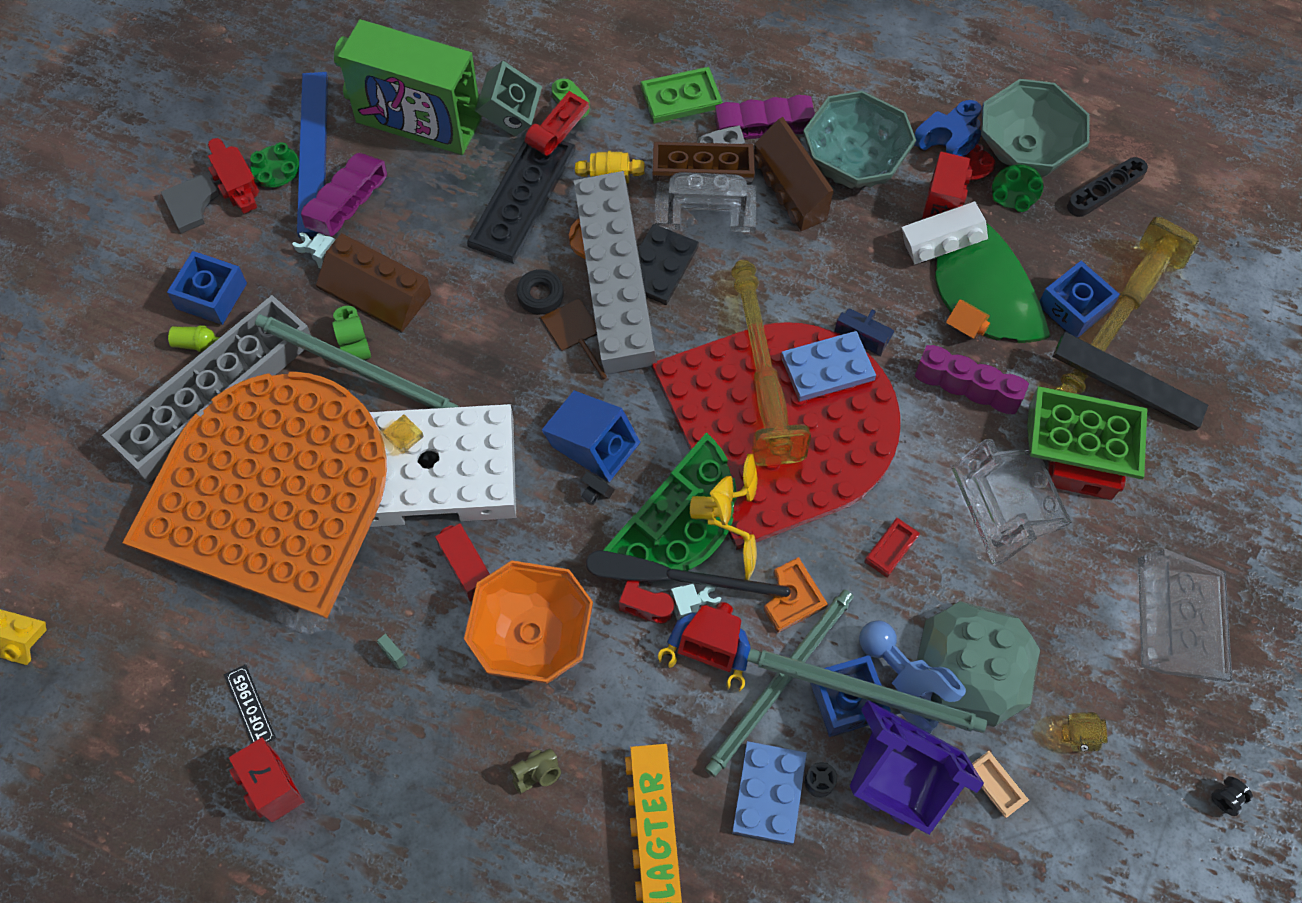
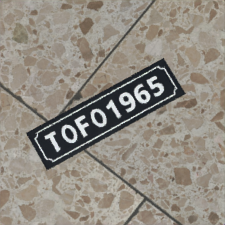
M245 664L224 674L251 743L261 737L268 743L277 739L247 665Z

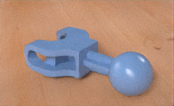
M876 620L867 623L862 628L859 635V643L862 650L871 657L884 658L895 670L898 676L892 684L898 691L931 701L933 692L948 702L959 701L965 695L966 689L950 669L940 666L931 667L923 660L910 662L896 647L897 636L892 626L888 623ZM900 710L908 722L928 733H931L939 723L938 721Z

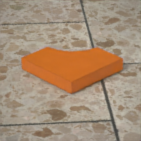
M799 557L774 569L777 585L787 586L791 590L788 597L774 596L763 608L777 633L827 608L828 603Z

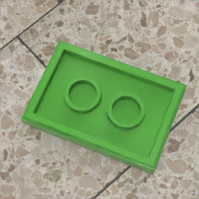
M709 67L640 81V87L653 124L713 111L716 105L723 103Z

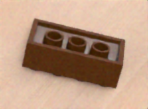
M781 117L754 144V166L756 169H760L767 186L772 187L779 204L784 205L788 211L791 222L796 224L800 231H804L827 221L834 190L785 119Z
M653 143V181L664 183L752 184L754 180L753 144Z
M342 233L326 251L316 283L317 288L401 333L431 296L427 277Z

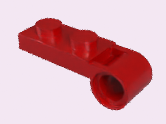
M568 91L541 125L534 124L529 128L525 136V143L546 156L550 155L590 108L589 102Z

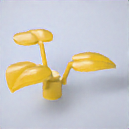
M747 454L743 471L744 486L740 491L733 492L732 476H726L710 492L711 497L693 496L690 503V516L692 519L708 520V525L719 526L743 537L744 580L750 579L756 565L757 548L755 536L728 525L731 517L732 499L746 495L747 501L751 502L756 494L757 471L753 454Z

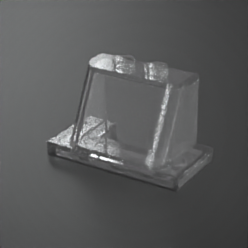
M676 173L670 178L669 182H657L655 224L666 229L680 230L681 209L730 211V232L755 233L756 185H747L743 177L735 174Z
M984 439L951 466L993 565L1004 563L1035 541L1038 536L1062 530L1072 523L1043 460L1030 457L1029 450L998 451L993 439Z

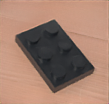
M656 224L651 226L638 249L647 298L664 305L668 304L699 247L698 241Z

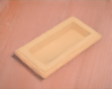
M990 751L972 763L984 782L981 787L1005 819L1029 801Z

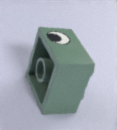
M501 61L487 72L475 111L513 136H517L532 125L542 86L505 61Z

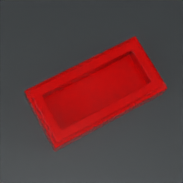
M896 518L865 558L864 562L888 578L919 537L920 533L899 518Z

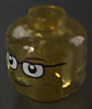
M1096 712L1071 713L1068 716V723L1062 724L1063 742H1070V747L1074 752L1100 751L1103 744L1108 743L1105 719H1100Z

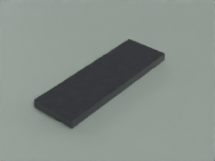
M524 140L471 233L467 246L514 264L574 154L575 144L562 141L550 155L546 156L526 144Z

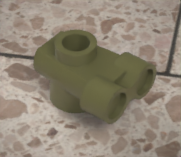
M550 748L543 752L536 750L528 756L526 761L521 760L510 767L514 778L512 782L519 794L532 788V785L536 782H539L542 786H549L556 782L561 774L557 756Z

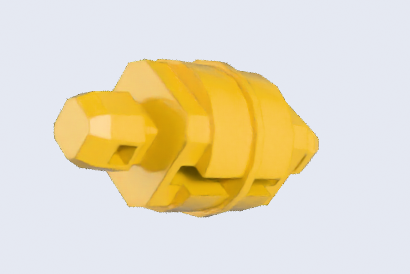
M608 150V152L591 153L590 162L583 160L575 163V174L580 177H588V175L594 177L624 171L626 183H629L630 174H633V176L645 174L644 161L633 159L630 162L628 153L611 152V150Z

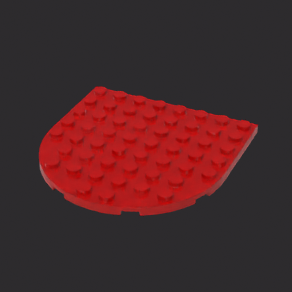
M792 322L765 324L658 360L657 363L652 364V370L689 449L691 450L707 432L721 447L728 459L727 465L732 478H735L736 492L740 491L744 486L743 471L747 454H753L757 471L756 494L751 502L747 501L746 495L737 497L734 503L732 516L734 519L731 526L745 531L749 535L754 534L756 543L853 505L866 496V493L881 481L894 458L900 436L899 404L890 380L879 364L868 353L867 356L876 374L874 381L799 402L781 359L782 351L840 336V334L829 329ZM729 531L728 533L735 549L744 548L743 537Z

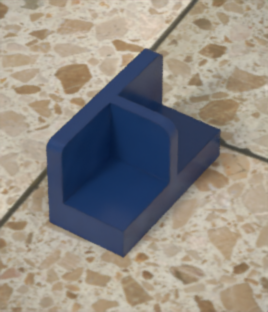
M850 308L847 309L846 313L842 312L834 330V332L840 335L857 331L864 349L879 356L882 355L894 334L893 329L874 320L876 311L873 309L868 317Z

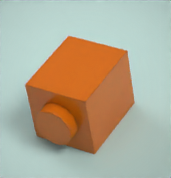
M959 300L946 323L971 338H977L978 335L983 336L990 325V322L987 320L990 315L964 300Z

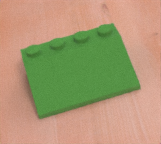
M1038 386L1029 404L1027 431L1030 457L1143 480L1145 473L1147 408Z

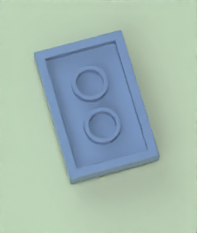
M857 331L782 351L781 359L799 402L871 382L876 378L875 371Z
M747 741L732 834L793 846L807 752Z

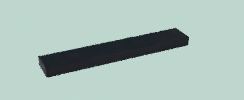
M1067 332L1061 335L1052 356L1053 358L1194 430L1201 427L1209 406L1208 404Z

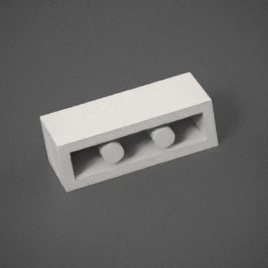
M976 202L902 227L904 243L914 265L988 239L986 220Z

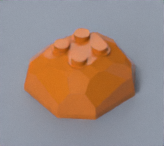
M511 560L477 582L464 641L487 674L548 684L583 660L593 601L569 569Z

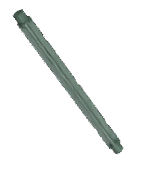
M259 314L256 318L255 325L263 328L264 332L281 338L432 409L459 407L450 402L448 398L280 322L273 317L268 318Z
M844 589L838 597H834L833 602L821 616L820 620L813 626L789 658L806 662L826 636V633L833 627L843 612L849 608L848 604L854 598L852 593ZM781 673L775 675L720 748L710 757L711 761L705 767L707 773L716 777L721 769L726 768V764L793 677Z
M751 648L747 661L758 664L760 668L932 719L969 732L974 730L984 733L987 726V720L976 717L974 713L942 705L766 650L758 651Z

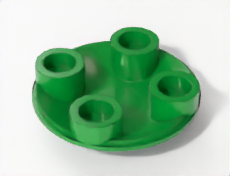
M283 142L266 147L261 151H255L250 156V171L254 176V181L264 187L274 188L283 186L290 182L299 170L297 154Z
M1027 165L1006 167L993 180V199L1004 207L1015 208L1018 212H1025L1041 197L1044 188L1043 179L1038 171Z

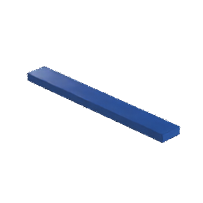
M327 72L302 73L297 216L298 237H300L299 233H306L309 237H315L319 233L305 228L301 212L303 207L309 201L316 198L318 191L326 185Z

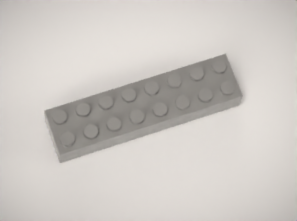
M624 171L574 180L599 349L605 374L652 366V364L657 363Z
M273 295L102 435L110 447L147 483L159 474L183 428L195 414L200 417L204 414L203 410L212 403L211 399L227 388L252 377L268 373L271 376L276 375L304 351V349L264 332L263 328L255 325L256 318L261 314L268 318L273 317L280 322L311 335L308 326Z

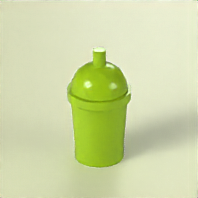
M203 325L198 327L172 326L168 335L171 347L192 349L198 352H203L220 338L215 337L214 332Z

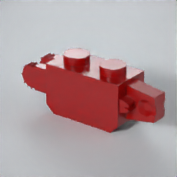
M212 138L208 142V147L212 153L208 156L212 165L208 167V170L214 181H220L221 184L217 186L224 199L229 197L233 207L237 205L243 214L256 209L255 197H257L259 189L239 149L233 146L226 148L221 139Z

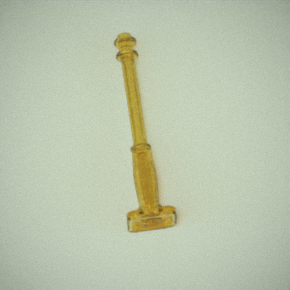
M1154 217L1151 220L1139 243L1140 248L1147 255L1133 272L1123 292L1120 293L1118 305L1091 345L1105 352L1132 310L1138 309L1153 290L1167 265L1175 269L1186 267L1199 245V239L1194 234L1161 217ZM1074 368L1071 373L1064 374L1061 377L1062 386H1057L1054 390L1074 394L1083 393L1086 389L1084 381L1088 375Z
M740 260L732 268L731 275L736 279L734 289L741 294L757 370L754 374V379L756 381L758 407L764 428L757 430L754 434L751 454H753L755 465L757 466L800 462L808 455L811 441L810 430L804 424L789 425L786 401L778 379V372L772 367L756 289L759 286V280L754 276L756 266L747 260Z

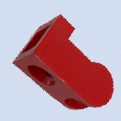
M627 580L619 601V611L659 624L667 623L671 620L674 601L670 595L663 592L656 594L639 588L640 581Z

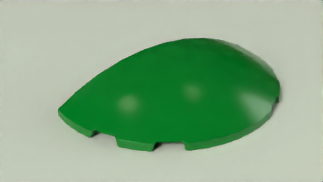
M986 223L987 240L936 257L937 270L935 272V281L943 302L951 313L958 301L964 300L990 315L987 320L990 322V325L983 336L995 340H1000L1003 337L1017 339L1018 343L1036 342L1050 337L1040 302L1026 272L1011 248L989 224Z
M707 432L603 551L630 555L657 562L671 569L689 571L707 560L718 549L729 531L716 525H708V520L692 519L690 516V503L693 496L711 497L710 492L724 477L731 476L726 455ZM732 478L733 492H736L735 478ZM737 497L733 498L731 501L732 510L731 517L728 522V525L730 526L732 525L734 519L732 516L734 511V503L736 502Z

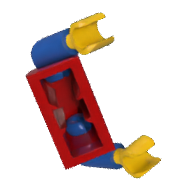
M720 602L716 608L704 605L697 613L692 612L679 619L667 641L669 643L668 647L661 649L658 653V660L661 663L664 655L671 654L672 659L668 667H673L677 661L675 651L679 648L678 654L730 672L733 668L734 673L727 679L726 687L729 690L731 679H738L741 683L740 692L745 686V679L742 673L747 669V659L751 647L746 632L740 628L741 619L738 616L732 615L733 608L730 604Z

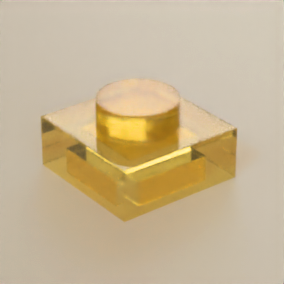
M405 414L383 431L384 437L402 454L424 437L423 432Z

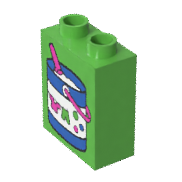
M360 19L349 37L342 36L334 50V63L336 66L341 67L345 81L343 95L345 99L351 102L356 123L463 155L482 120V115L475 111L479 96L472 52Z

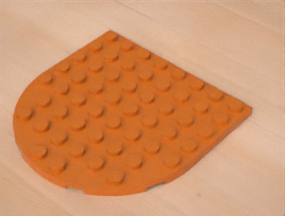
M289 372V374L273 376L268 373L252 377L227 388L211 399L212 403L203 410L204 414L201 417L195 414L175 441L122 543L130 548L327 619L382 500L387 474V457L383 438L375 420L366 407L345 387L332 380L302 372Z

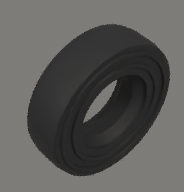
M544 269L532 270L523 275L519 280L517 298L520 305L526 311L537 315L547 314L554 311L561 304L563 285L559 277L551 271ZM536 285H545L550 289V294L544 299H535L530 294V290Z

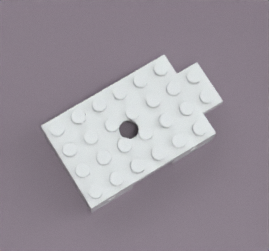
M511 404L369 412L381 432L387 457L385 488L382 500L370 527L405 525V516L458 513L460 521L516 518L514 427ZM426 451H433L439 455V461L430 469L422 468L418 463L419 456Z

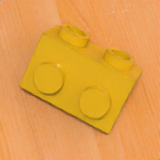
M0 609V658L28 665L31 661L30 648L47 631L46 622Z

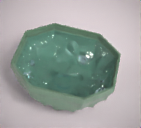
M864 91L828 96L803 132L810 156L825 177L832 178L834 182L849 188H860L863 186L871 188L874 185L885 184L901 166L916 142L905 111Z

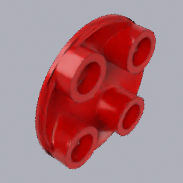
M977 144L965 156L970 158L968 169H972L970 180L983 178L989 175L995 168L993 156L984 151V147L980 144Z

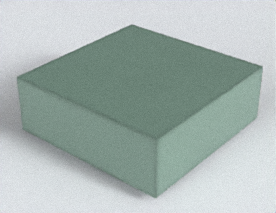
M386 634L377 640L381 651L397 669L401 670L408 664L404 654Z

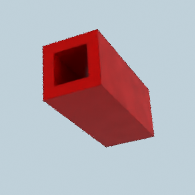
M1050 461L1046 486L1113 500L1119 491H1123L1126 476Z
M461 523L456 526H447L435 538L444 558L468 600L471 602L473 601L477 582L490 575Z

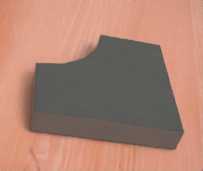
M208 172L161 191L180 233L205 224L203 218L205 207L211 200L219 196Z

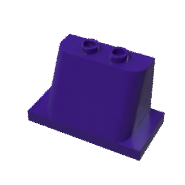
M869 700L862 707L861 711L872 733L850 783L853 795L863 800L871 809L877 812L883 810L890 814L896 822L902 825L908 823L930 835L964 787L978 793L984 782L965 752Z

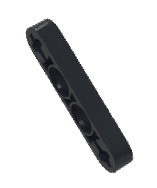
M1132 157L1074 192L1067 204L1068 211L1077 217L1089 214L1140 182L1147 172V163L1141 158ZM1111 178H1119L1123 184L1116 185L1111 181ZM1100 189L1105 195L1097 196L1092 190Z

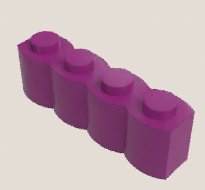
M795 95L788 99L772 97L765 101L750 99L740 104L724 102L715 106L714 118L717 131L740 125L743 138L757 139L781 117L785 119L794 134H803L805 127L814 117L815 112L811 96Z
M360 152L354 154L347 161L346 167L333 175L331 183L322 187L318 191L316 198L309 201L303 207L301 216L305 228L327 236L335 235L342 227L344 221L354 215L359 205L367 201L373 189L378 188L384 182L387 176L385 162Z
M926 345L915 373V377L925 384L932 386L940 385L942 389L951 394L965 395L975 403L991 405L997 411L1005 414H1016L1029 386L1025 379L1017 375L1003 374L993 366L977 364L972 359L963 355H952L946 349L935 345Z

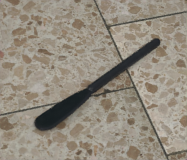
M603 550L592 552L586 560L588 571L597 577L633 581L674 580L779 597H788L791 593L790 588L783 585L671 569L657 562Z

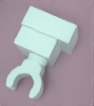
M299 233L304 243L297 244L293 242L295 250L298 253H311L313 260L317 262L318 267L321 269L326 251L336 239L318 233L311 240L306 233Z
M694 584L671 589L670 596L674 601V613L677 621L692 612H698L700 605L717 606L721 601V597L713 599L708 596V593L714 592L716 587L706 586L698 594Z

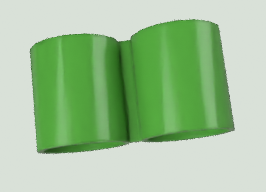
M342 306L335 310L333 314L334 322L332 324L340 349L363 360L372 358L357 310L352 306Z

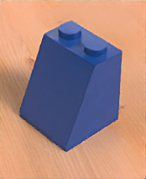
M575 390L542 429V432L553 448L607 482L612 480L640 444L637 434L621 407Z

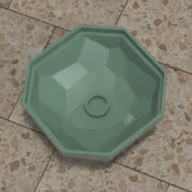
M1019 79L983 103L981 135L999 161L1005 165H1027L1038 171L1041 177H1045L1088 146L1090 114L1055 83Z
M959 601L926 619L917 661L923 660L931 667L940 666L950 669L966 689L965 695L959 701H945L934 692L931 696V701L974 713L976 717L987 720V725L995 727L1031 705L1040 649L1017 616Z

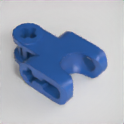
M965 100L960 102L947 115L939 111L935 112L916 129V142L914 145L923 150L933 145H945L946 153L965 157L975 148L981 137L980 121L977 119L981 114L980 103L973 100Z

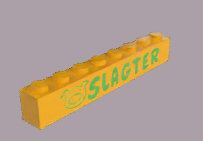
M667 744L630 747L631 756L625 757L626 775H632L633 787H627L629 806L635 805L636 815L635 818H630L631 837H637L638 849H632L634 869L640 868L641 881L635 882L636 901H643V903H682Z

